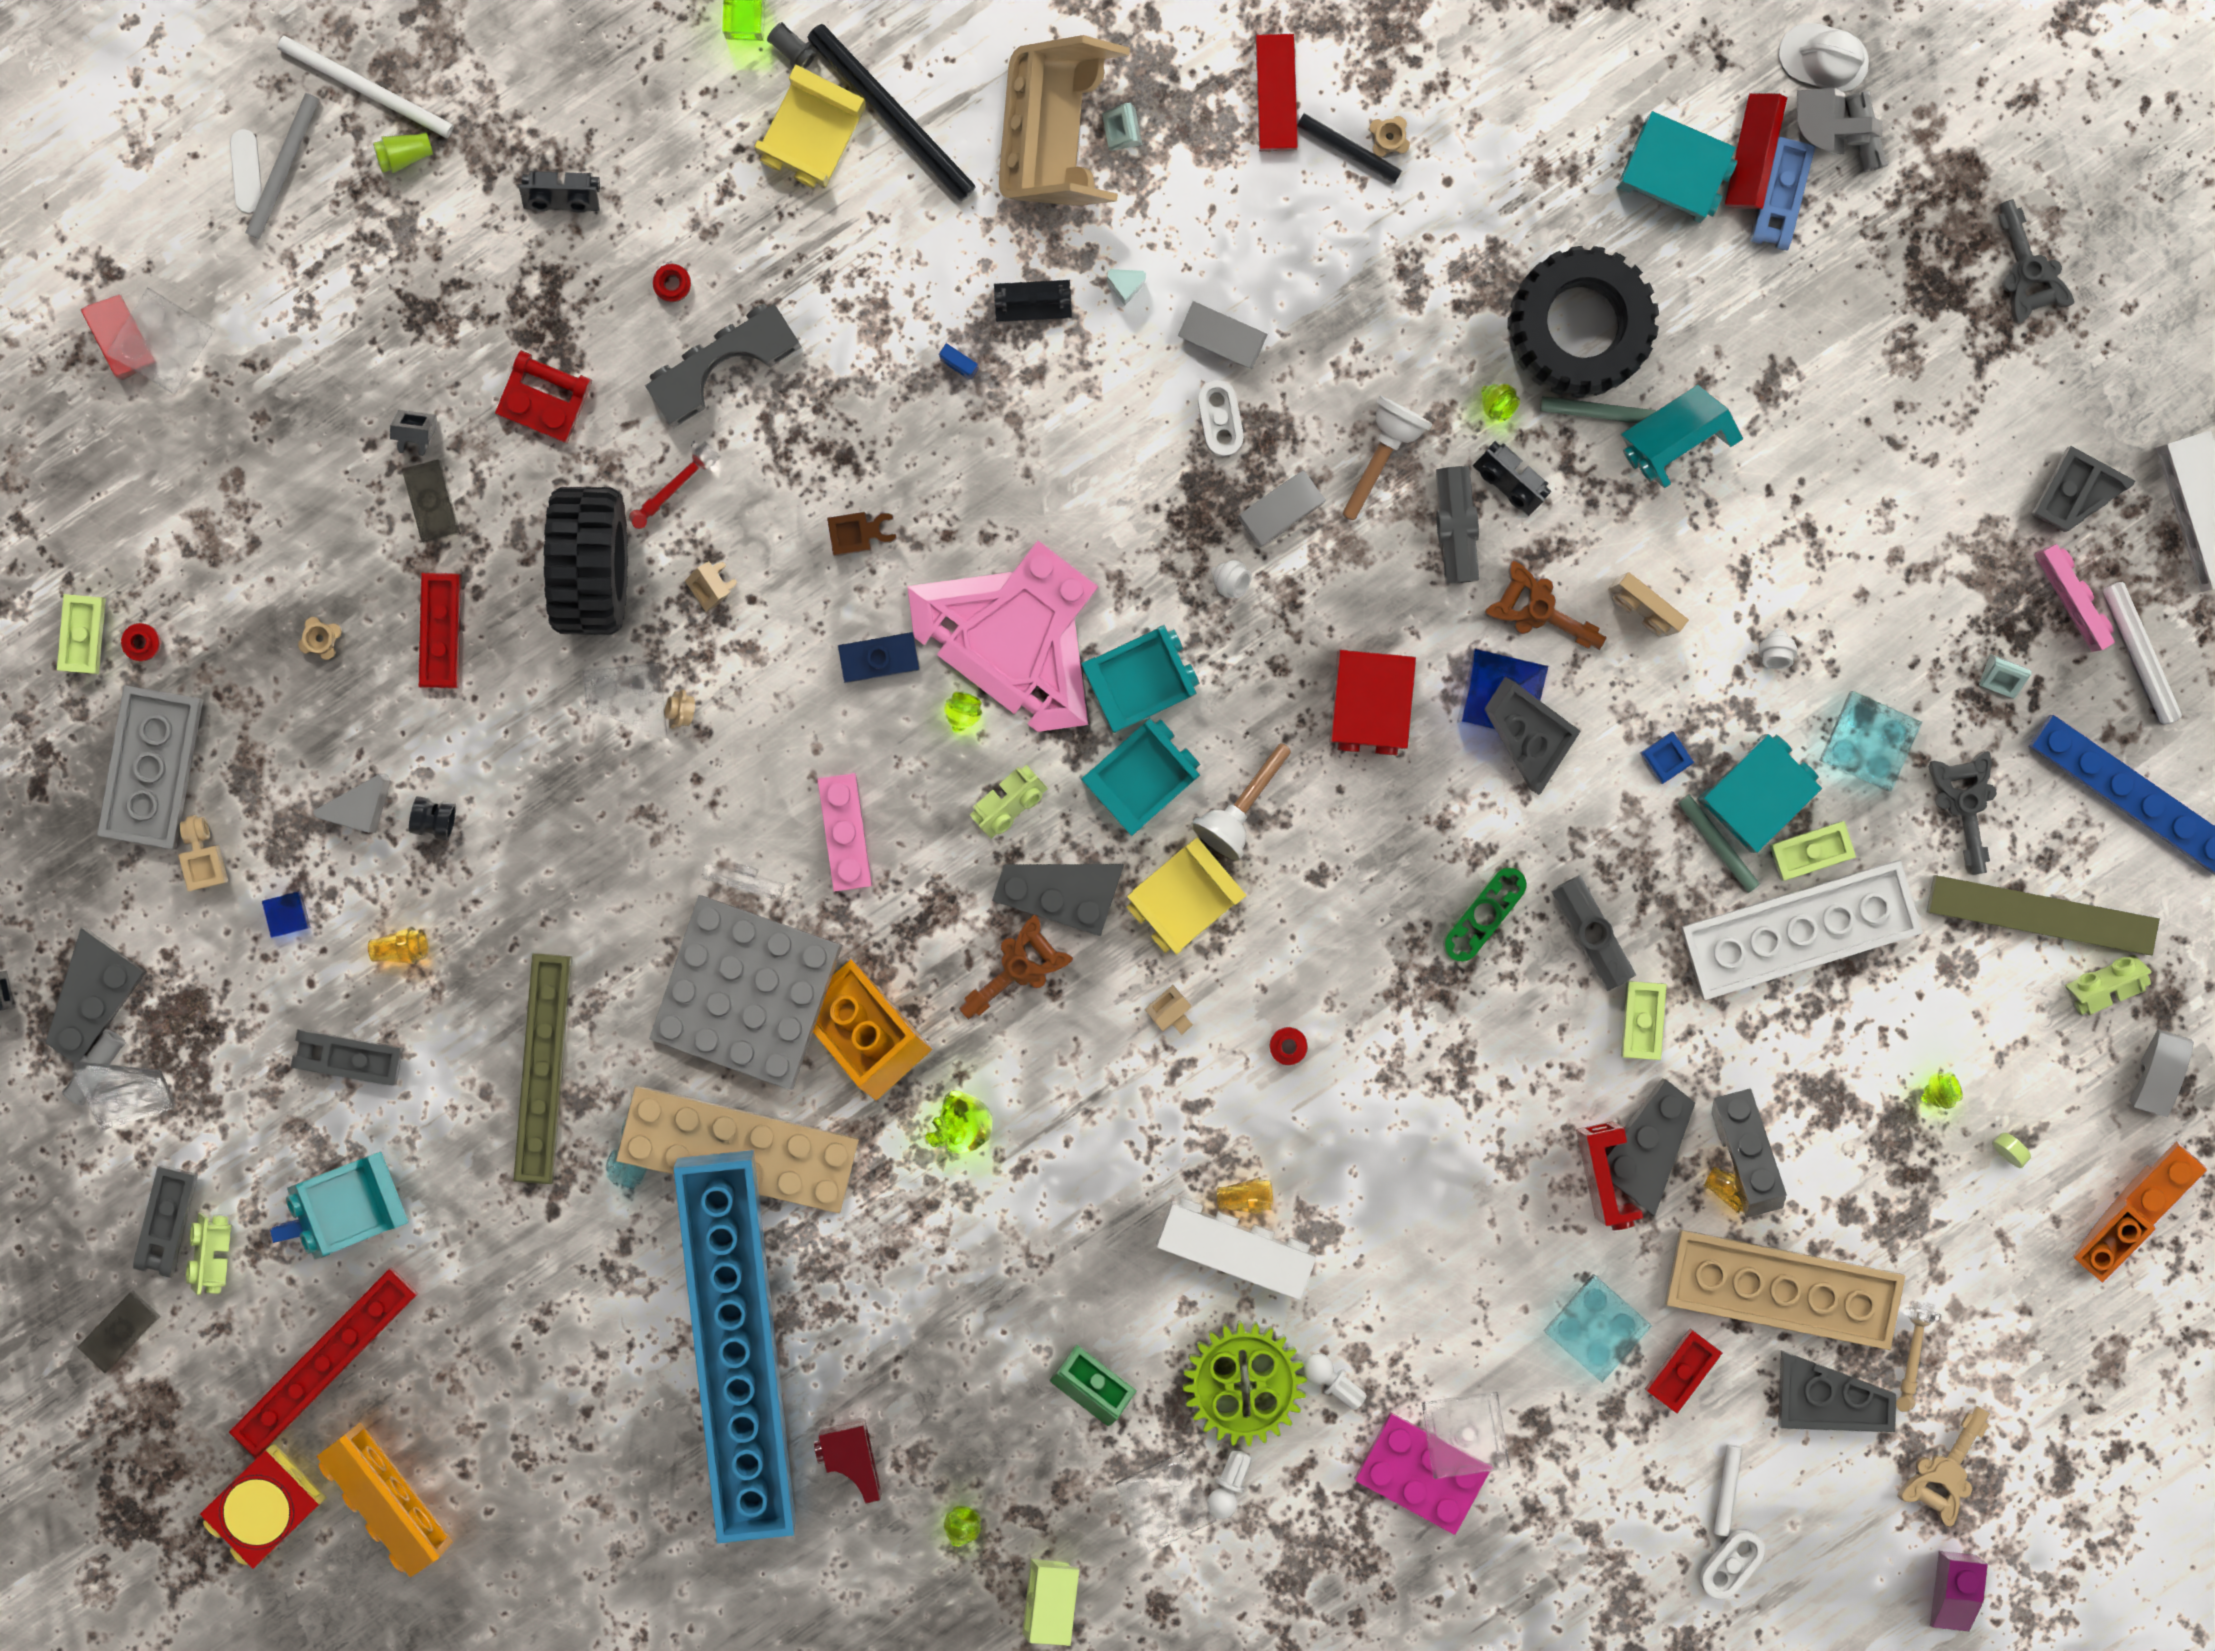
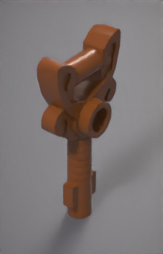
M1516 561L1510 563L1508 572L1511 581L1501 600L1486 608L1485 614L1488 617L1506 622L1515 621V629L1521 634L1530 632L1532 627L1537 629L1546 622H1549L1576 637L1575 642L1587 649L1590 646L1598 650L1601 649L1607 637L1598 632L1599 627L1588 621L1582 624L1554 609L1556 599L1553 594H1550L1553 590L1552 581L1546 578L1540 579L1537 582L1523 565ZM1524 587L1529 590L1528 604L1520 611L1513 610Z
M1033 915L1027 920L1019 932L1017 941L1013 938H1006L1001 943V950L1005 954L1002 957L1004 970L980 991H977L975 988L964 998L966 1002L959 1009L968 1020L975 1014L980 1016L991 1007L988 1003L1013 981L1020 985L1030 983L1034 988H1041L1045 985L1046 973L1055 972L1072 962L1073 957L1071 955L1056 951L1040 933V921L1037 915ZM1027 942L1045 961L1043 964L1039 965L1028 959L1024 948Z

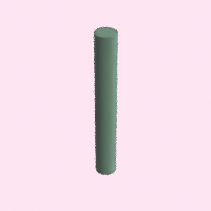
M1542 396L1540 411L1631 423H1639L1656 412V410L1545 396Z
M1688 794L1677 804L1745 890L1749 893L1759 886V881L1691 795Z

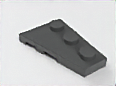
M1505 677L1484 710L1529 789L1540 795L1581 731L1516 682Z
M1004 864L992 901L1101 936L1124 864Z
M81 927L46 1044L74 1064L79 1065L80 1059L84 1055H88L103 1034V1031L111 1023L147 971L86 927Z
M1664 1078L1661 1079L1624 1127L1627 1143L1610 1146L1606 1151L1612 1183L1654 1216L1695 1106L1693 1100Z
M1781 1350L1778 1426L1780 1428L1895 1432L1896 1394L1894 1392Z

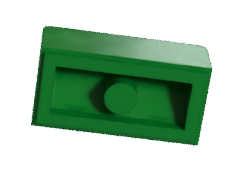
M1078 1345L1073 1348L1050 1379L1054 1386L1107 1426H1111L1118 1420L1137 1392L1136 1389Z

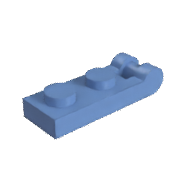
M1779 136L1763 209H1758L1750 235V242L1762 244L1765 241L1776 244L1775 247L1777 249L1788 251L1795 230L1815 145ZM1770 216L1783 219L1780 229L1768 227Z

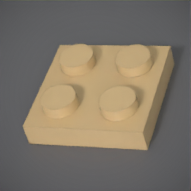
M1630 572L1617 577L1608 588V590L1615 594L1612 600L1619 607L1629 613L1632 609L1644 617L1641 623L1657 636H1660L1662 633L1666 636L1679 633L1689 621L1688 618Z

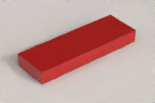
M1294 34L1256 35L1259 151L1297 150Z
M1749 93L1735 155L1737 164L1730 177L1725 200L1726 206L1739 209H1763L1788 97L1780 93Z
M421 573L418 684L420 688L459 689L461 574Z

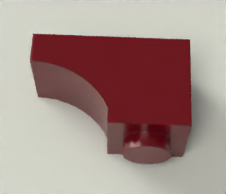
M866 1419L821 1429L818 1435L819 1440L814 1441L818 1464L825 1463L827 1473L835 1471L852 1480L859 1488L865 1504L879 1501L882 1491Z

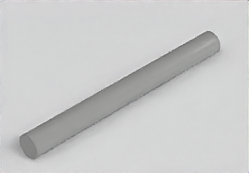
M305 93L247 227L246 234L260 239L318 105L319 98Z

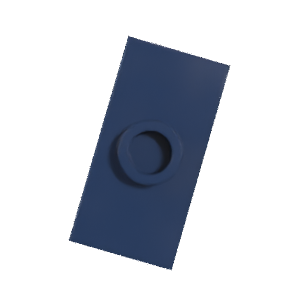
M913 632L838 645L844 683L920 670Z

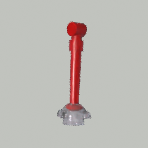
M694 440L691 443L693 462L663 487L652 499L649 498L642 504L640 510L636 509L630 513L629 519L635 528H644L647 524V518L649 516L652 517L660 510L659 507L699 468L713 471L720 469L716 462L721 457L708 442L704 441L699 445Z

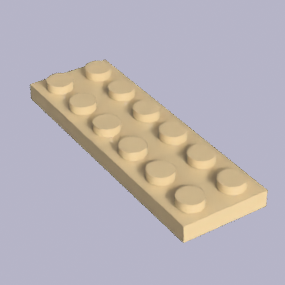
M635 1085L616 1161L674 1175V1165L677 1158L754 1150L759 1195L840 1214L859 1139Z
M1679 1229L1665 1304L1667 1306L1891 1350L1905 1275Z

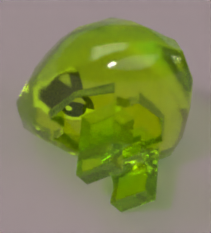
M953 1090L944 1097L940 1117H935L932 1121L937 1131L927 1132L925 1138L932 1147L946 1146L948 1151L952 1153H967L977 1150L990 1138L993 1115L987 1105L980 1099L965 1092Z

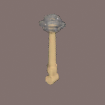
M1912 1301V1306L1903 1309L1904 1315L1908 1316L1910 1321L1915 1324L1905 1378L1902 1379L1900 1391H1902V1394L1896 1401V1406L1901 1412L1912 1410L1916 1404L1913 1394H1916L1918 1383L1916 1382L1924 1328L1941 1318L1940 1313L1934 1312L1935 1305L1928 1302Z

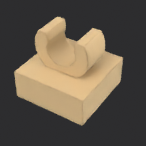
M710 561L697 567L685 580L705 612L722 602L730 594V590L737 584L735 579L724 583L718 575L726 567L724 562H719L712 566Z
M1174 985L1168 988L1145 1009L1163 1032L1170 1025H1173L1182 1035L1193 1026L1184 1015L1192 1006Z

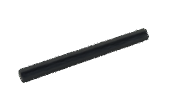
M824 24L814 27L807 36L808 41L813 44L817 51L849 85L864 98L865 102L959 201L967 199L975 190V184Z

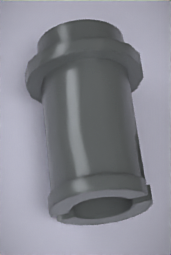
M783 22L781 24L778 23L767 37V42L776 47L790 60L792 68L796 64L806 69L816 57L813 44L803 42Z

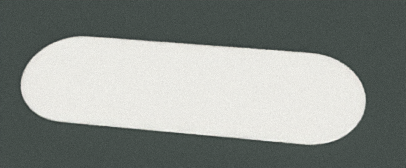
M241 129L236 131L230 139L235 202L241 211L252 213L255 211L262 195L257 140L251 131Z

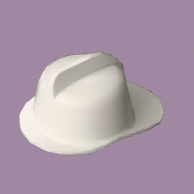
M1804 23L1788 31L1780 43L1779 58L1783 69L1789 76L1803 83L1824 89L1836 88L1845 92L1858 86L1868 72L1869 58L1865 46L1858 38L1846 31L1822 24Z

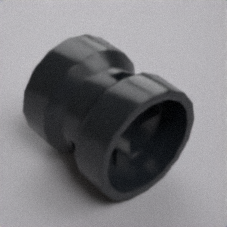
M416 796L410 813L409 833L417 835L431 833L437 839L449 840L455 822L456 804L445 801L436 804L432 803L429 798Z

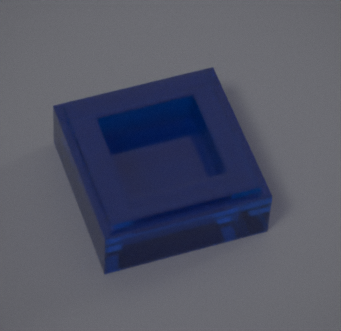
M301 891L262 901L271 938L311 928Z

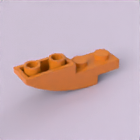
M2176 1141L2151 1167L2147 1164L2122 1191L2083 1240L2073 1255L2074 1259L2103 1283L2156 1229L2154 1224L2207 1171L2206 1166Z

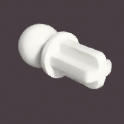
M1313 1354L1306 1359L1303 1371L1305 1377L1314 1384L1325 1383L1327 1385L1324 1390L1326 1395L1334 1394L1353 1410H1357L1362 1405L1367 1395L1344 1376L1346 1373L1344 1369H1341L1336 1374L1332 1361L1324 1354Z
M1232 1450L1222 1475L1217 1476L1215 1479L1221 1487L1209 1495L1207 1508L1211 1515L1218 1519L1231 1517L1237 1509V1499L1234 1494L1235 1491L1244 1492L1245 1488L1242 1484L1252 1461V1457L1247 1453Z

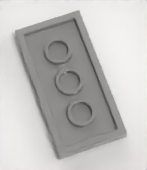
M124 685L97 836L168 849L177 848L180 822L182 820L203 699Z

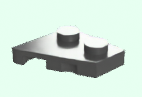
M2073 446L2067 447L2037 502L2032 515L2063 532H2067L2084 521L2086 517L2108 504L2110 500L2132 487L2135 480Z

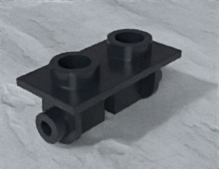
M530 171L529 174L522 175V184H519V191L524 209H533L540 212L570 210L576 213L600 211L597 192H600V177H593L592 173L565 172L564 184H558V172Z
M1070 280L994 284L996 322L1072 318Z
M1494 441L1472 466L1480 472L1486 482L1493 484L1505 494L1514 507L1530 516L1552 492L1547 487L1549 483L1529 466L1520 475L1515 469L1523 460L1511 451L1506 444L1502 443L1500 445Z

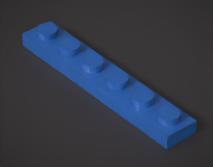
M2049 715L2028 747L2215 875V826L2055 715Z

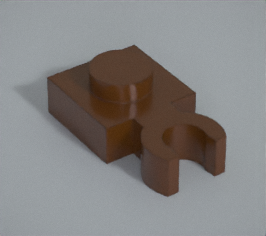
M865 512L828 517L827 521L833 556L872 551L871 539H877L882 543L896 541V534L884 535L880 532L881 524L885 521L894 520L893 515L889 513L880 514L873 522H867Z

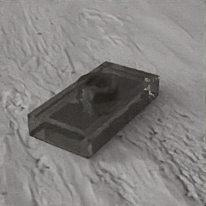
M437 459L403 468L402 473L421 542L425 544L461 534L441 460Z
M133 1290L77 1348L100 1370L107 1373L161 1316Z

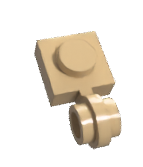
M197 815L186 817V821L180 822V833L185 844L191 843L193 851L181 853L178 856L187 891L228 882L220 846L214 845L204 848V840L210 838L207 820L205 817L198 818Z

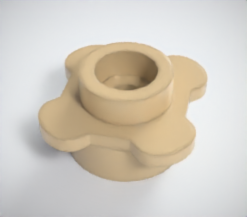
M1396 116L1393 119H1386L1384 121L1380 119L1372 121L1369 130L1374 135L1375 144L1372 150L1375 155L1384 157L1390 152L1404 154L1408 151L1410 142L1406 139L1405 128L1407 122L1403 117ZM1388 133H1391L1393 135L1392 140H1388L1386 138V135Z
M317 617L308 618L305 621L306 628L303 631L302 639L298 642L300 651L305 654L310 652L319 654L324 660L332 659L336 653L334 649L336 640L342 635L340 626L335 623L330 625L321 623ZM318 635L323 636L322 642L317 641Z
M681 689L680 692L674 691L673 696H669L667 699L665 718L669 719V728L674 729L675 726L681 727V725L689 726L693 720L695 699L693 696L686 695L685 690Z

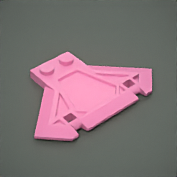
M1037 541L1014 572L907 586L914 638L925 645L932 636L943 645L937 654L941 659L1013 714H1016L1021 706L1030 711L1034 716L1028 722V725L1037 732L1088 725L1075 617L1098 589V586L1040 541ZM946 617L958 625L953 633L941 625ZM1036 686L1049 695L1044 702H1041L1031 694Z

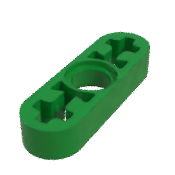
M1509 867L1497 870L1446 933L1443 940V948L1450 958L1461 962L1472 959L1517 904L1527 887L1525 876L1519 870ZM1514 875L1517 878L1514 885L1518 889L1515 893L1507 891L1500 900L1507 902V905L1502 909L1496 900L1486 897V894L1491 890L1494 895H1497L1503 886L1499 882L1502 876L1510 878ZM1482 903L1490 904L1495 910L1494 921L1485 926L1478 924L1474 918L1476 907ZM1468 920L1469 924L1476 930L1482 931L1483 935L1478 939L1477 935L1473 933L1467 941L1468 946L1471 947L1467 953L1459 951L1455 954L1453 952L1455 944L1452 942V939L1455 935L1462 938L1469 929L1462 926Z

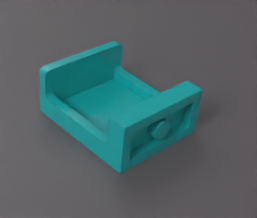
M1651 111L1645 119L1616 188L1629 194L1633 190L1693 215V220L1701 223L1707 215L1713 217L1720 204L1722 195L1717 194L1722 180L1729 181L1736 167L1737 160L1732 159L1736 147Z
M1699 385L1694 386L1621 434L1627 445L1623 453L1634 469L1639 467L1649 482L1655 480L1663 488L1671 485L1664 467L1715 434L1730 447L1743 440L1729 409Z
M1162 625L1111 651L1081 663L1113 734L1197 694L1194 687L1200 684L1192 665L1184 666L1178 652L1184 649L1174 629L1167 631L1165 625Z
M1149 718L1081 778L1131 836L1200 776L1196 768L1201 764L1187 748L1180 752L1170 740L1175 735L1161 719L1154 723Z
M1770 734L1762 735L1757 740L1758 743L1712 788H1707L1697 798L1750 853H1758L1823 789L1816 782L1819 778L1818 774L1805 762L1799 765L1789 755L1792 748L1777 734L1774 737Z
M382 1152L371 1154L287 1187L289 1196L286 1197L288 1209L294 1218L298 1217L303 1232L300 1233L301 1243L307 1254L312 1253L314 1260L409 1223Z

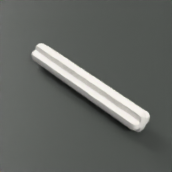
M2123 582L2114 583L2103 590L2105 598L2160 723L2163 725L2173 723L2182 717L2181 711L2126 585Z

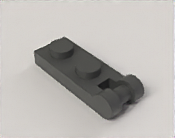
M297 1029L295 1041H298L299 1044L297 1055L292 1056V1068L391 1086L397 1085L403 1047L325 1034L307 1029ZM314 1045L323 1046L321 1060L312 1058Z
M164 1165L157 1166L134 1257L133 1269L145 1272L147 1269L159 1271L161 1276L173 1277L178 1263V1253L198 1174ZM153 1244L165 1247L163 1256L152 1254Z

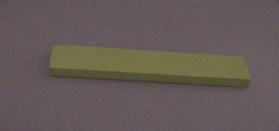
M1933 875L1926 911L1928 913L2153 956L2160 918Z
M532 953L513 1179L515 1182L553 1184L572 956Z

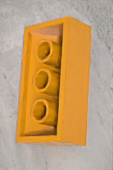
M361 1422L316 1456L320 1461L318 1466L322 1474L331 1482L335 1480L344 1492L342 1498L346 1505L353 1512H360L367 1521L365 1527L368 1533L376 1542L382 1541L391 1552L389 1554L391 1563L399 1572L403 1573L405 1571L409 1577L414 1576L440 1558L453 1543Z

